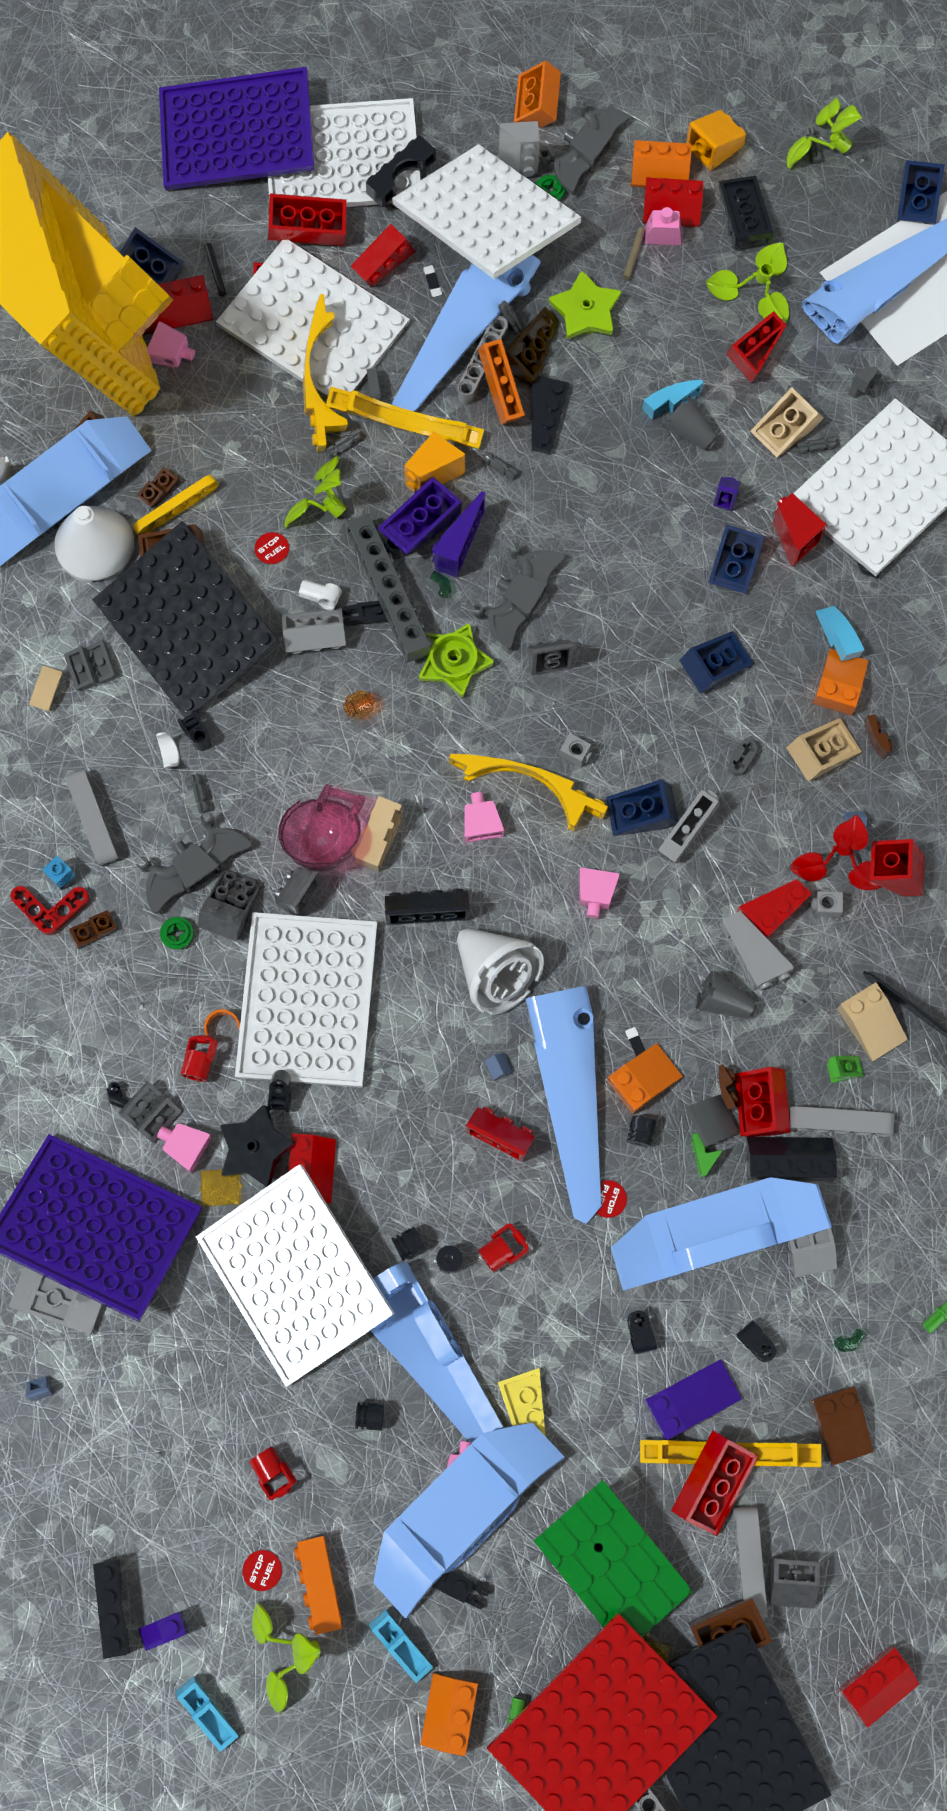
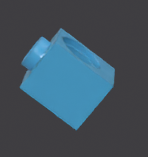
M58 856L42 869L46 877L60 890L76 876L72 869Z

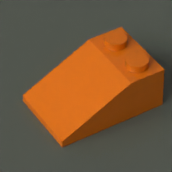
M829 649L813 704L852 716L857 706L869 660L856 657L841 662L837 651Z
M656 1043L611 1074L607 1079V1083L633 1115L683 1076Z

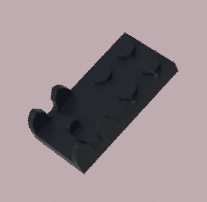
M749 176L719 181L718 187L728 218L729 236L732 235V248H738V244L741 242L766 239V244L771 243L773 230L757 177Z

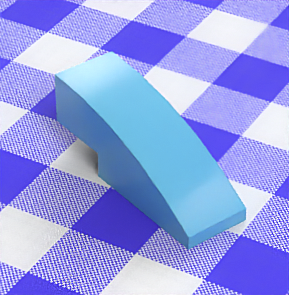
M691 380L665 387L644 399L642 409L652 420L666 409L673 413L683 401L685 403L688 402L686 400L687 396L693 399L701 393L704 382L702 380Z
M835 606L816 611L831 647L835 646L841 662L859 657L864 651L863 645L841 611Z
M386 1609L369 1624L372 1632L415 1683L433 1668L431 1663Z
M194 1676L176 1690L178 1700L220 1752L239 1737L225 1715Z

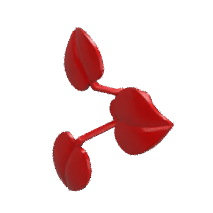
M857 814L835 828L833 839L836 846H833L826 860L823 861V857L819 853L809 852L797 857L790 865V870L804 880L813 882L822 879L826 875L827 868L825 865L829 863L835 852L842 856L850 855L854 870L848 873L850 883L858 889L867 891L881 888V886L870 881L871 861L862 862L859 866L855 862L853 849L862 850L868 844L869 839L866 826Z

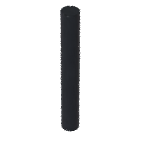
M206 243L204 247L219 296H225L227 293L212 244Z

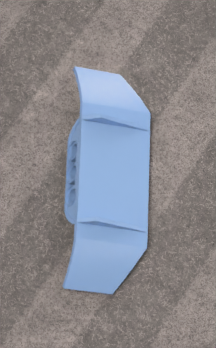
M128 417L86 420L0 486V566L152 451Z
M770 1177L646 1215L611 1247L622 1290L624 1291L832 1228L818 1184Z
M533 1423L481 1433L384 1531L373 1583L404 1618H408L432 1585L444 1573L451 1572L459 1567L512 1514L520 1501V1496L543 1474L564 1459L563 1454Z

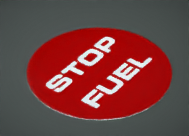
M265 533L255 543V554L260 561L266 564H277L287 557L289 543L279 533Z
M601 1181V1207L596 1214L605 1218L615 1217L626 1206V1192L615 1181Z
M255 1551L244 1562L243 1578L250 1588L257 1591H267L279 1582L282 1574L281 1563L278 1557L270 1551Z

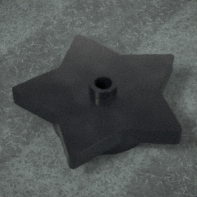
M262 1105L245 1123L222 1124L220 1126L229 1149L222 1170V1176L231 1177L249 1174L264 1186L268 1187L271 1185L275 1166L296 1142L275 1129L268 1106Z

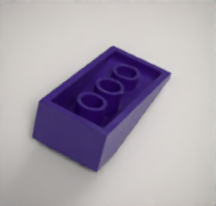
M432 477L378 527V530L407 555L449 525L461 513L462 501Z
M481 491L441 536L439 543L436 542L434 544L432 562L435 564L436 571L455 578L458 577L485 512L486 492Z
M720 1359L643 1401L664 1440H668L740 1401L742 1398Z

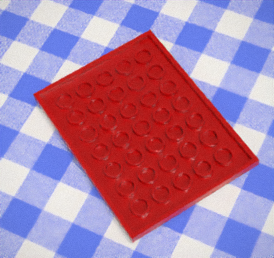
M617 1613L487 1746V1750L545 1811H627L718 1716L645 1639Z

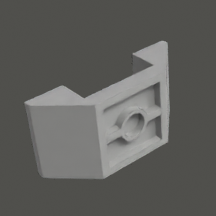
M831 1228L788 1241L791 1251L789 1259L794 1278L837 1269L836 1247Z
M23 1267L9 1304V1308L89 1335L92 1334L102 1304L26 1267Z

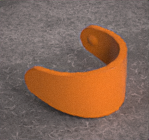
M225 1009L211 1012L204 1023L205 1035H208V1027L213 1019L218 1016H230L237 1022L240 1030L238 1018L232 1012Z

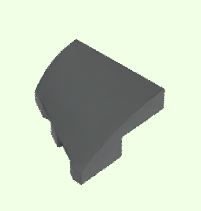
M868 367L856 373L848 395L855 398L860 391L865 393L869 387L872 389L882 377L880 370L876 367Z

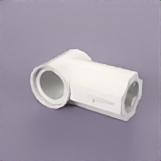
M308 580L302 581L299 590V597L318 602L326 610H333L342 594L341 588L335 584L328 583L324 586Z

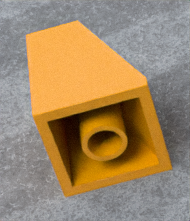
M718 110L689 123L686 143L692 144L691 152L712 171L744 146L747 134L743 128L738 127L728 114Z
M433 432L404 465L406 487L412 492H417L432 477L441 484H444L463 475L465 472V453Z

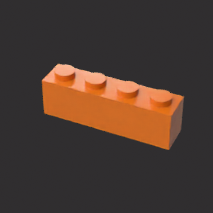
M502 340L484 343L478 348V353L500 424L504 425L518 421L525 414Z
M325 1535L297 1542L298 1547L294 1548L296 1561H301L302 1570H299L301 1584L306 1586L307 1593H304L303 1597L305 1606L310 1607L311 1616L308 1617L310 1631L314 1630L315 1635L342 1629L343 1623Z

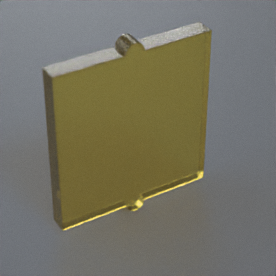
M222 1170L201 1171V1187H199V1190L201 1191L202 1207L240 1204L239 1189L241 1185L239 1184V1175L225 1177L222 1176Z

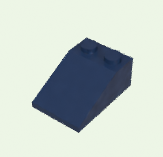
M906 160L897 220L936 223L945 164Z
M136 227L131 231L119 250L123 257L128 255L157 284L173 281L184 263Z
M726 524L708 583L747 594L766 536Z
M733 631L690 648L679 660L700 694L715 688L754 665Z
M663 779L606 797L614 836L659 830L678 823L672 786Z

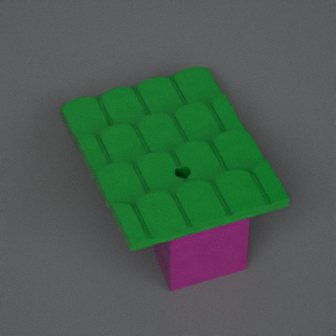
M603 1480L534 1540V1543L603 1627L619 1613L643 1637L693 1592ZM596 1544H601L603 1546V1550L601 1552H596L594 1550Z

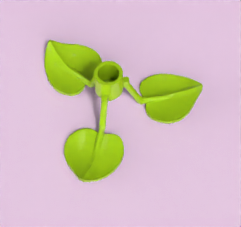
M834 98L816 117V124L818 126H822L826 122L831 126V132L833 133L830 136L831 144L814 137H809L808 139L805 136L801 137L792 145L788 152L787 167L791 170L793 164L808 152L812 141L825 145L831 150L836 148L841 154L847 152L852 146V141L841 130L862 119L857 108L854 105L848 106L838 115L836 122L833 124L831 118L838 113L841 105L840 100Z
M783 243L771 244L760 250L755 258V264L758 267L757 272H754L740 284H737V276L729 270H720L706 280L709 291L716 298L723 301H731L738 296L737 288L756 278L757 282L766 284V297L762 298L758 303V312L764 319L775 311L784 323L787 322L789 307L786 298L779 292H773L769 295L770 278L782 274L787 267Z
M338 455L326 462L316 472L314 477L316 481L322 478V482L315 488L314 493L319 494L325 491L328 495L323 500L324 506L313 500H308V498L300 500L289 510L284 524L286 529L288 524L301 516L309 505H314L324 512L328 510L335 518L345 511L346 506L332 490L333 487L341 485V472L339 469H335L339 461Z
M256 1603L252 1616V1630L256 1640L260 1644H265L268 1640L269 1642L292 1645L294 1664L280 1671L278 1675L275 1671H271L266 1680V1692L269 1702L274 1710L281 1714L288 1701V1690L286 1683L282 1679L283 1675L295 1668L299 1674L307 1673L315 1660L320 1657V1646L316 1640L309 1641L302 1633L295 1634L293 1640L272 1637L270 1635L273 1629L271 1619L260 1603Z

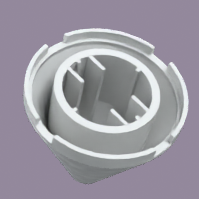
M78 507L62 522L55 537V553L62 568L73 578L87 583H93V581L98 580L109 581L117 577L129 566L135 552L134 534L130 524L121 514L105 507Z
M472 928L464 929L458 934L457 945L470 998L480 1012L484 1013V1011H487L490 1015L504 1013L517 1006L531 993L528 987L534 979L537 982L539 981L544 967L543 954L533 943Z

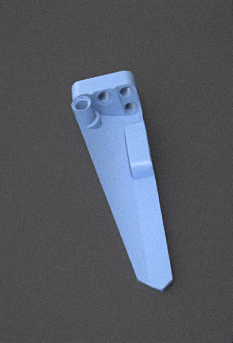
M947 219L894 245L833 280L825 281L818 290L802 301L804 312L833 343H840L855 330L863 319L871 313L875 314L901 294L914 279L947 254Z
M531 255L495 279L491 278L473 263L469 269L463 270L391 405L416 412L470 346L501 313L498 305L502 301L510 304L517 295L525 296L530 292L531 285L529 281L533 278L539 267L540 260Z
M587 986L527 998L526 1003L573 1216L575 1219L587 1224L601 1207L594 1016ZM581 1013L589 1014L590 1022L588 1024L582 1025L579 1023L578 1017Z
M408 1262L396 1264L373 1278L395 1313L370 1330L431 1397L468 1442H473L481 1433L504 1428L437 1306L428 1300Z

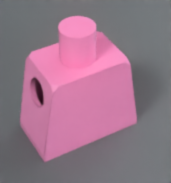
M668 207L652 211L645 226V244L681 245L682 226L680 212L672 211Z
M162 322L158 323L147 347L151 363L179 367L182 358L192 361L195 356V350L188 348L187 337Z
M482 792L471 794L472 804L465 805V843L504 837V828L494 801L484 802Z
M580 867L579 904L588 907L587 917L598 919L600 909H609L619 873Z
M180 1123L175 1126L173 1131L162 1126L157 1134L158 1138L166 1142L163 1151L190 1173L193 1172L212 1140L210 1134Z

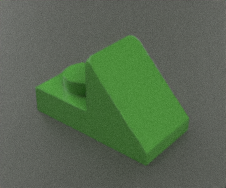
M833 1056L828 1058L827 1067L832 1083L864 1077L859 1056Z
M698 1133L691 1135L690 1139L699 1177L703 1179L722 1150L705 1153V1150H708V1146L705 1147Z

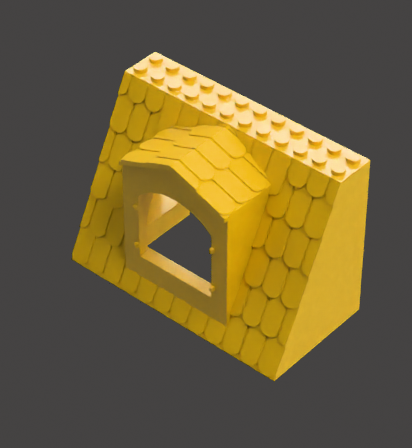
M7 132L0 140V305L40 345L135 417L143 411L144 406L149 400L156 397L160 390L155 369H153L142 334L157 319L158 314H161L170 305L173 299L128 255L123 257L111 245V238L105 225L72 192L70 193L66 186L62 185L58 178L54 177L49 169H46L23 144L19 143L14 135Z

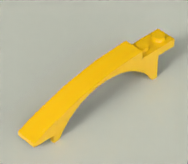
M324 294L319 295L314 310L305 349L303 372L304 415H310V427H314L312 444L316 446L317 452H325L327 446L325 433L345 432L348 426L347 419L338 415L329 407H325L326 404L317 393L310 374L309 360L312 347L320 335L333 325L332 320L335 318L334 312H326Z
M332 386L329 389L325 407L425 436H430L435 432L448 442L476 449L480 447L484 429L467 425V423L410 411L376 400L355 390L349 392Z
M450 754L449 764L463 770L464 780L468 782L493 772H516L540 781L558 798L567 818L568 830L573 832L584 811L602 820L607 813L608 806L599 799L593 800L580 790L574 791L573 781L541 768L507 759L478 755Z
M640 1440V1463L695 1464L706 1442ZM737 1443L758 1455L754 1466L822 1467L821 1444Z

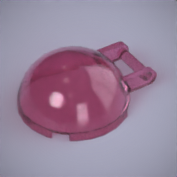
M326 784L317 800L310 799L302 803L299 800L285 812L279 824L278 838L285 854L297 865L313 871H327L344 864L357 849L361 838V820H359L358 814L364 805L365 796L360 794L355 796L334 789L332 785ZM330 796L353 803V805L350 808L347 805H344L338 801L328 799Z

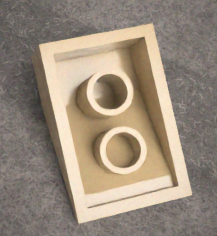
M791 387L750 432L778 458L808 435L821 422L823 417Z
M840 718L799 736L786 747L808 782L822 776L862 752Z
M876 982L841 1003L837 1008L872 1062L908 1040L888 999Z

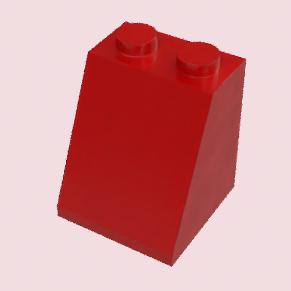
M791 493L788 497H782L777 503L778 508L774 512L773 524L789 563L794 566L821 542L827 524L796 495Z
M914 839L872 841L870 881L903 897L923 896L925 856Z

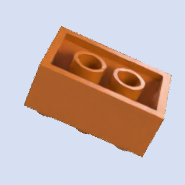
M545 60L518 75L514 122L538 121V127H544L556 121L561 71Z
M635 140L631 187H645L646 177L689 180L692 144Z
M433 1673L420 1745L445 1753L466 1756L478 1681Z

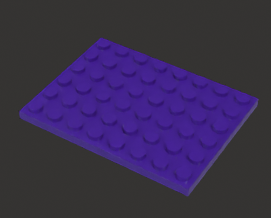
M307 67L159 87L163 185L165 190L315 170Z
M48 1134L0 1213V1255L140 1322L202 1211V1207Z

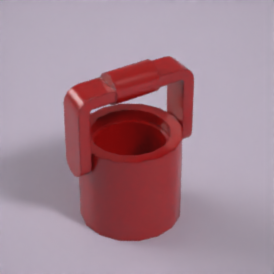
M208 1035L191 1036L186 1048L180 1076L198 1082H207L218 1041ZM196 1042L210 1044L208 1053L194 1050Z
M510 1223L491 1236L492 1240L478 1249L480 1256L493 1273L509 1262L511 1265L529 1253V1247L526 1243L527 1239L519 1229L516 1230ZM508 1229L511 1230L513 1237L519 1245H522L524 1248L516 1256H514L500 1236Z
M273 1446L267 1448L248 1462L269 1500H274L277 1497L282 1498L291 1491V1487L297 1482L286 1462L281 1460ZM283 1472L289 1483L284 1484L274 1493L268 1482Z

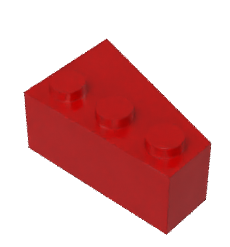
M390 224L358 257L351 267L372 287L416 251L409 241Z
M775 311L731 345L726 354L751 384L787 326Z
M796 879L739 906L735 913L741 911L769 939L808 901L812 893Z

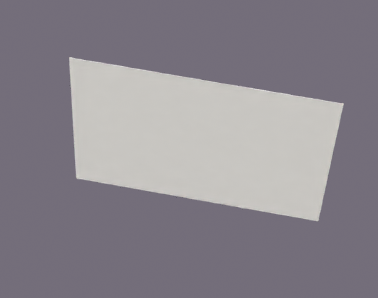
M947 191L940 195L935 224L947 219ZM901 220L825 268L820 274L826 281L833 280L859 264L935 224ZM947 254L914 279L891 302L875 314L871 313L861 321L897 366L947 334Z

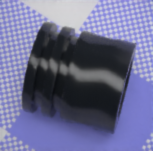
M632 1116L629 1127L630 1133H628L629 1138H627L626 1142L650 1148L652 1146L650 1142L653 1141L651 1137H654L657 1122L647 1117Z
M414 1226L402 1232L401 1236L396 1235L397 1238H391L402 1262L405 1261L404 1258H410L409 1255L414 1256L426 1250Z
M448 1245L439 1250L436 1261L440 1271L446 1274H453L459 1271L463 1258L458 1248Z
M357 1402L355 1429L359 1427L364 1429L366 1427V1430L382 1431L384 1404L368 1403L366 1405L363 1402L362 1405L361 1402Z

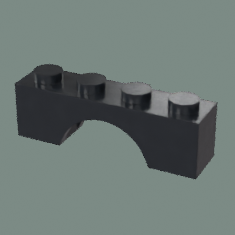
M420 135L416 139H412L402 151H398L391 161L383 164L375 175H371L367 179L366 194L383 208L396 196L395 178L406 170L425 171L436 161V149Z
M120 1559L93 1564L103 1659L124 1656L130 1653L128 1629L125 1625L122 1610Z

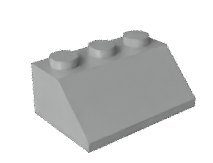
M538 121L499 123V159L525 177L538 175L540 145Z
M342 608L282 615V629L286 652L296 654L303 650L319 651L322 648L338 649L346 646Z

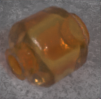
M358 690L345 698L343 708L348 717L359 720L373 712L375 701L370 693Z

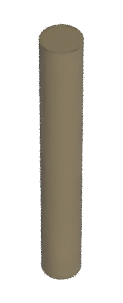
M643 227L638 228L623 274V279L630 280L646 231Z

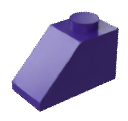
M721 477L713 506L732 511L740 481H736L732 477Z
M182 1611L138 1629L146 1651L189 1633Z

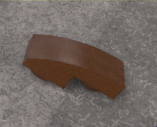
M163 467L152 482L148 481L137 496L148 506L154 508L175 488L180 479Z
M876 714L868 715L864 721L868 738L878 755L882 759H887L892 751V741L888 739L887 733H881L880 721H877Z
M106 910L89 917L88 921L69 928V933L77 949H80L110 934L117 927L109 911Z
M722 1064L719 1066L720 1090L727 1109L732 1112L738 1109L736 1102L739 1100L734 1091L731 1090L729 1092L728 1089L735 1086L733 1080L736 1077L730 1067L726 1069Z

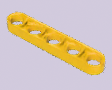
M213 475L203 477L139 519L133 525V530L137 535L151 533L213 492L218 487V482Z

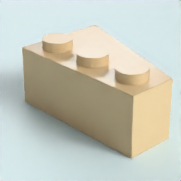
M378 796L376 804L371 811L368 825L363 829L361 843L356 845L353 853L357 864L379 872L403 818L401 804Z

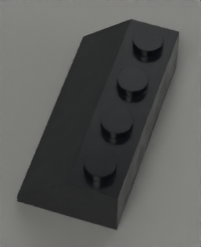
M453 889L451 892L433 890L426 894H422L421 891H413L409 895H401L398 892L390 893L389 896H385L386 925L470 920L468 891L463 889Z
M746 1137L747 1180H763L773 1177L792 1181H834L837 1178V1156L832 1138Z

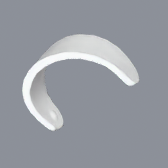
M165 732L156 734L164 769L178 766L180 755L172 736Z

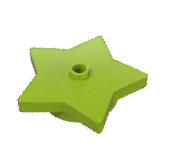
M581 271L570 290L549 297L548 303L564 317L567 339L582 333L593 332L612 335L613 325L610 312L621 297V291L597 287Z
M469 623L453 633L444 635L425 633V635H429L432 647H430L428 659L419 674V681L444 682L463 698L472 676L493 666V660L475 647Z

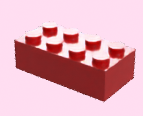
M270 193L268 240H290L296 243L344 246L347 200Z

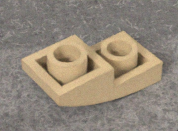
M43 665L29 705L50 711L63 672Z

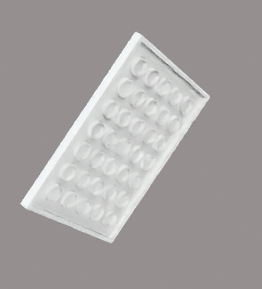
M413 98L310 106L315 170L268 176L269 196L272 193L346 199L347 207L379 205L366 194V181L371 175H375L383 164L391 161L398 151H402L412 139L417 138ZM406 170L400 173L394 180L396 195L419 182L420 171Z
M479 144L392 198L393 205L493 279L581 223V216Z
M282 240L218 318L216 325L303 382L305 349L319 295L324 294L326 312H334L335 318L332 320L333 325L320 335L312 347L309 367L316 391L327 398L331 386L349 392L352 390L356 391L367 378L366 369L374 368L408 326L410 319L290 240Z
M895 398L793 494L827 524L824 534L874 576H877L947 509V440Z
M252 912L235 1078L271 1081L275 1071L285 1070L290 1074L292 1083L363 1088L377 935L376 921Z
M302 1164L289 1171L196 1236L286 1387L395 1314Z

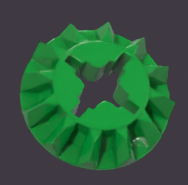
M544 175L537 180L536 185L546 192L553 185V191L549 194L558 201L564 196L565 189L555 175Z
M182 917L169 918L161 926V941L170 949L180 950L188 946L191 940H193L192 925ZM175 926L179 932H183V934L179 935V941H177L175 936H171L175 932Z

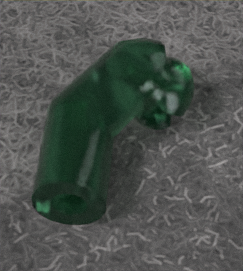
M433 571L430 579L439 584L440 590L438 595L442 598H447L448 594L452 591L449 579L437 571Z
M857 1328L851 1338L843 1339L842 1337H837L834 1341V1346L841 1352L855 1351L866 1334Z

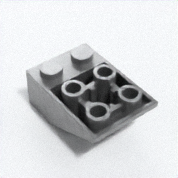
M224 869L199 911L198 927L237 941L251 913L262 882Z

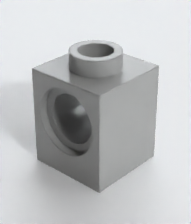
M569 733L560 749L559 757L581 768L584 762L588 763L592 752H590L591 744ZM577 748L580 749L582 753L576 755L572 753V750Z
M818 891L815 897L811 899V910H814V917L840 918L843 913V892ZM822 901H828L831 904V908L823 907Z

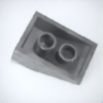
M554 639L548 643L535 642L528 646L527 656L531 676L571 669L574 651L573 642L568 639Z

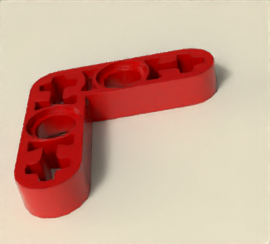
M23 886L13 888L10 894L14 904L44 935L48 936L55 934L88 904L90 899L86 889L75 887L48 911ZM17 893H24V897L28 901L26 905L21 899H17ZM77 893L83 896L84 899L82 901L76 900L75 895ZM69 900L76 906L74 909L68 902ZM32 906H39L40 912L36 916H31L29 909ZM60 907H69L68 915L60 916L58 914ZM42 917H44V919L47 922H52L51 929L45 928L44 923L40 920L42 919Z

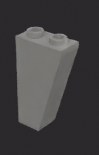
M709 789L707 792L701 790L658 851L677 863L720 807L719 797Z
M741 911L721 920L720 927L754 991L759 988L761 991L772 986L771 982L776 980L781 982L791 977L790 973L794 969L793 965Z

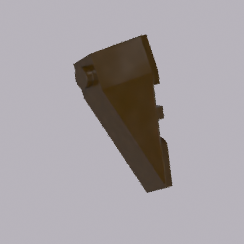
M546 307L505 348L514 378L532 383L544 369V360L549 353L548 347L553 339L558 320Z

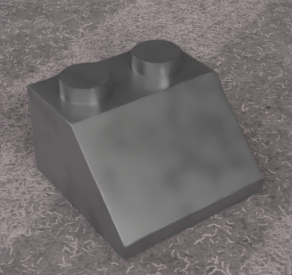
M297 866L295 871L291 870L286 878L287 883L284 888H280L277 891L275 902L277 907L289 914L300 916L320 885L317 872Z

